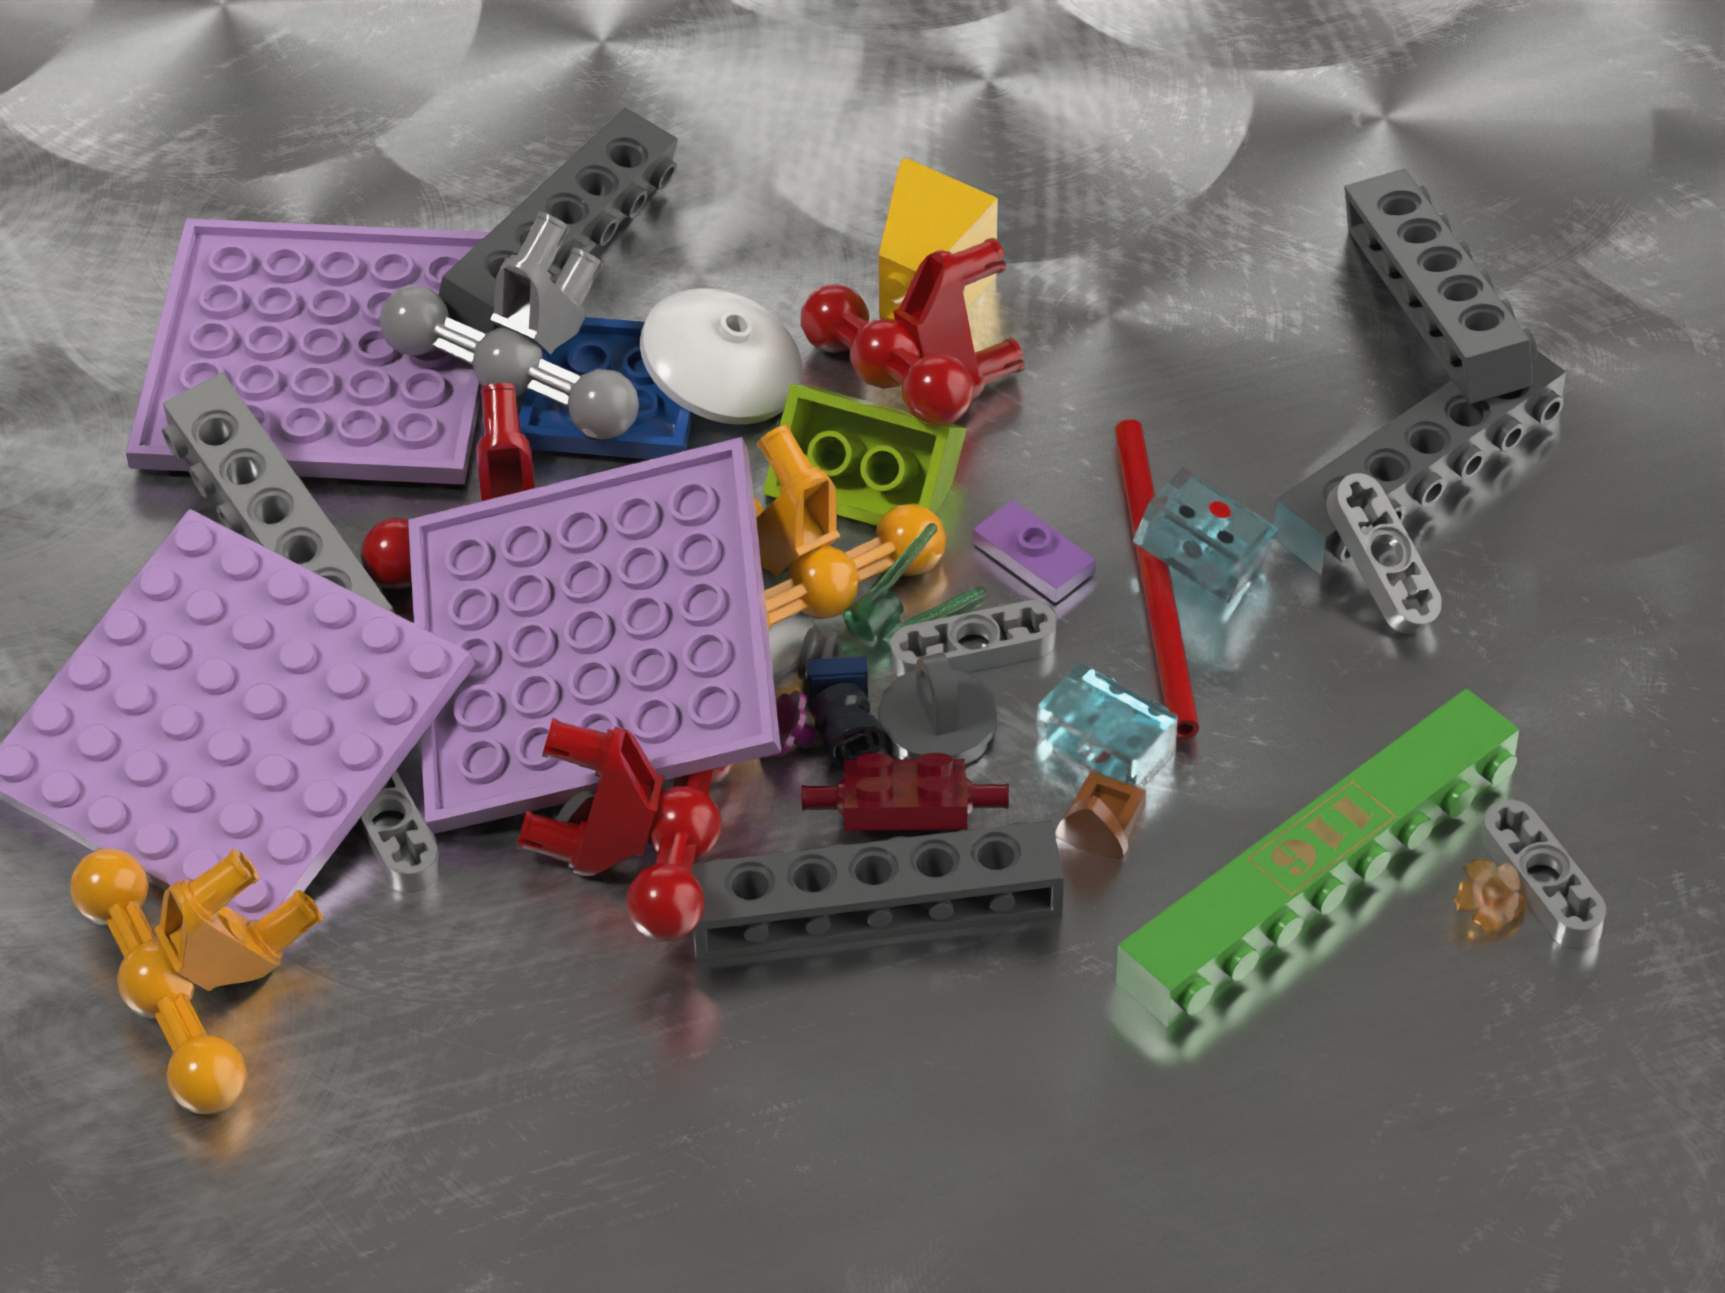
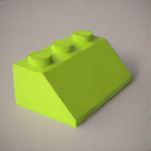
M790 384L780 426L784 424L790 426L791 433L812 466L819 467L820 470H825L836 489L837 515L878 526L884 514L899 505L915 503L930 509L937 515L953 484L967 428L953 424L933 426L922 423L906 411L811 385ZM769 465L762 494L777 498L781 495L779 489L782 486L775 476L771 465Z

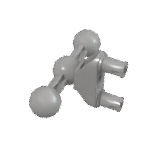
M538 212L536 220L518 255H511L510 258H505L497 273L494 292V313L490 320L499 328L485 334L449 318L447 307L441 296L426 287L408 285L393 291L382 304L379 316L381 331L388 345L397 352L421 356L439 349L472 364L475 375L482 387L493 383H511L515 386L516 397L533 391L568 407L570 418L576 429L587 437L600 440L616 438L625 434L637 418L639 409L637 391L632 382L620 372L596 369L579 376L543 360L542 351L552 355L555 348L574 337L580 330L586 318L584 314L585 308L582 307V304L599 270L603 266V263L595 256L573 247L566 264L554 284L550 280L552 275L548 270L570 228L564 222L549 214Z

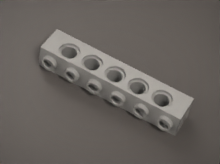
M223 372L162 403L168 426L162 429V434L170 451L177 459L183 456L187 458L192 465L189 467V472L194 484L204 498L213 495L219 504L216 507L217 513L225 527L297 564L308 561L299 565L394 613L392 606Z

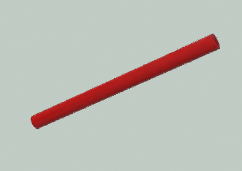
M1127 419L1116 425L1115 436L1168 725L1172 737L1176 739H1189L1199 732V722L1143 427L1139 421Z

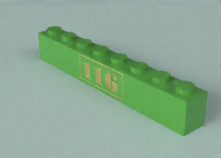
M1464 689L1118 944L1116 983L1167 1028L1187 1013L1189 1015L1198 1013L1207 1005L1213 993L1232 979L1239 981L1247 976L1255 967L1257 961L1276 946L1284 947L1288 945L1299 934L1302 926L1320 913L1328 914L1332 912L1342 902L1347 892L1363 880L1369 882L1377 878L1391 859L1406 848L1414 849L1422 844L1432 828L1448 816L1457 817L1462 814L1471 804L1474 797L1491 784L1497 786L1503 783L1511 775L1517 764L1515 754L1520 729L1470 690Z

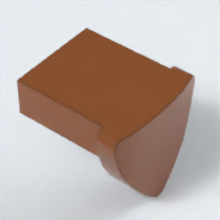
M1090 771L1073 804L1066 810L1058 824L1055 833L1059 839L1077 848L1108 858L1122 859L1129 848L1127 839L1146 805V790Z

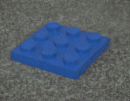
M586 317L578 333L555 348L552 355L542 351L543 360L579 376L596 369H605L620 372L627 377L637 391L639 402L636 421L625 434L610 440L587 437L576 429L570 418L568 407L533 391H529L524 394L519 419L521 433L530 441L531 449L655 459L686 451L694 413L670 399L649 375L640 351V336L645 322Z

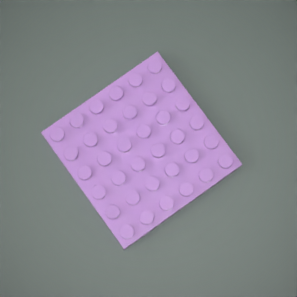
M186 218L126 450L128 467L131 469L189 471V467L192 465L187 458L183 456L177 459L170 451L163 437L162 429L168 426L162 403L223 372L298 477L465 484L482 388L475 375L473 365L439 349L421 356L397 352L386 342L381 331L379 316L382 304L392 292L408 285L426 287L439 295L442 276L490 232Z
M742 437L408 520L414 624L471 653L475 663L473 669L421 736L425 823L434 834L526 813L527 810L534 811L564 804L570 797L581 791L588 790L595 793L600 778L595 776V770L551 757H542L552 718L558 719L560 722L604 733L607 732L608 728L614 730L615 726L627 729L640 744L656 774L663 775L664 780L781 753L749 449Z
M189 509L0 744V799L93 851L107 848L131 853L146 870L147 880L165 891L180 879L184 881L187 878L191 880L196 879L235 848L252 862L260 876V880L247 887L226 906L248 920L255 919L259 921L293 896L295 891L301 890L304 892L473 669L475 663L471 653Z

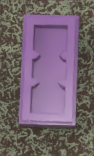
M1013 499L973 528V543L1054 603L1058 602L1095 573L1096 559Z

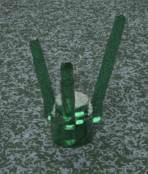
M929 523L891 568L881 573L872 586L843 613L846 627L864 645L874 647L884 639L891 646L892 636L900 628L943 618L985 596V589L977 587L901 623L900 615L904 613V605L898 595L890 588L935 535L938 529L936 524Z

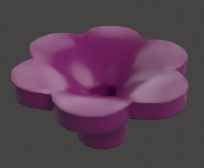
M795 690L790 695L783 693L776 699L781 753L764 758L770 760L776 755L783 757L790 750L793 743L804 749H807L813 743L816 736V728L805 723L807 716L804 711L806 704V695Z

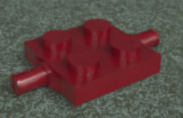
M870 753L861 755L856 760H844V778L838 782V786L801 785L802 811L838 810V813L844 817V831L967 829V816L973 811V808L1009 809V783L972 784V781L965 774V759H953L950 755L944 753H926L920 755L917 759H892L885 754Z

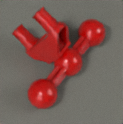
M992 237L954 254L940 249L926 256L914 274L900 308L893 310L895 320L880 318L869 322L870 311L862 296L854 288L841 284L822 285L808 295L801 308L800 326L813 346L819 350L831 353L847 352L850 350V362L861 380L867 385L882 389L895 388L902 385V399L910 414L919 422L933 426L952 424L965 415L973 399L980 396L984 385L1012 373H1019L1025 369V362L1019 359L1023 357L1021 347L1014 338L1009 337L1001 343L981 351H974L963 292L966 285L996 273L1000 274L1006 270V262L999 260L1005 257L1004 251L999 242Z
M493 383L483 386L481 388L485 436L480 438L476 446L481 501L536 488L530 441L521 433L514 384ZM393 517L379 522L369 530L362 542L360 558L363 568L375 583L384 588L404 590L412 587L409 519Z
M552 718L542 757H551L595 770V776L600 777L587 822L581 820L580 825L533 814L532 811L527 810L516 849H526L569 862L568 868L574 869L573 873L590 876L602 872L633 855L642 857L648 841L657 853L655 865L641 870L626 892L628 919L640 934L654 942H673L689 936L704 915L705 907L703 888L691 873L693 863L709 854L719 840L722 829L720 810L709 795L710 787L723 781L735 764L676 777L673 787L661 792L664 776L656 774L640 744L630 731L615 726L614 730L608 728L607 732L604 733L560 722L558 719Z

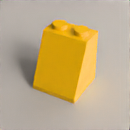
M906 157L899 163L879 250V319L890 318L895 320L893 310L900 308L914 274L926 256L940 249L954 254L980 244L991 237L997 240L998 198ZM996 274L965 286L963 294L966 309L994 281Z

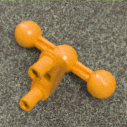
M788 424L773 429L756 443L758 448L762 450L782 486L779 489L781 495L765 510L754 496L761 568L771 571L775 578L787 573L786 581L764 591L768 633L771 626L800 612L816 619L832 618L843 614L852 606L858 593L859 584L887 570L909 577L925 574L939 564L945 552L947 541L942 521L930 509L915 503L899 505L884 514L876 528L874 539L847 552L831 547L840 537V534L837 531L836 489L826 471L812 466L791 433V428Z
M100 848L84 856L75 867L69 885L72 904L87 921L98 925H108L124 956L116 979L120 998L135 1014L145 1018H156L173 1051L165 1074L171 1096L184 1110L194 1114L215 1115L230 1108L242 1095L248 1073L244 1056L230 1040L216 1035H207L190 1002L196 984L210 992L217 986L249 982L263 978L281 964L280 959L283 958L282 951L315 924L322 922L323 915L315 902L306 893L303 894L301 890L295 891L293 896L259 921L255 919L248 920L227 907L226 905L251 884H255L260 880V876L252 862L242 852L239 853L234 848L228 852L226 857L208 871L203 872L196 879L191 880L187 878L185 881L180 879L164 892L160 924L154 928L155 935L141 909L149 889L146 870L131 853L119 849Z

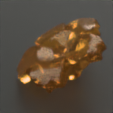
M1477 858L1472 859L1470 864L1463 867L1468 880L1459 884L1458 892L1452 899L1456 902L1458 911L1465 912L1476 909L1472 914V922L1479 925L1481 933H1496L1500 931L1503 921L1509 923L1517 917L1524 915L1527 900L1521 894L1514 892L1522 887L1517 868H1514L1509 862H1504L1496 868L1493 861H1483Z

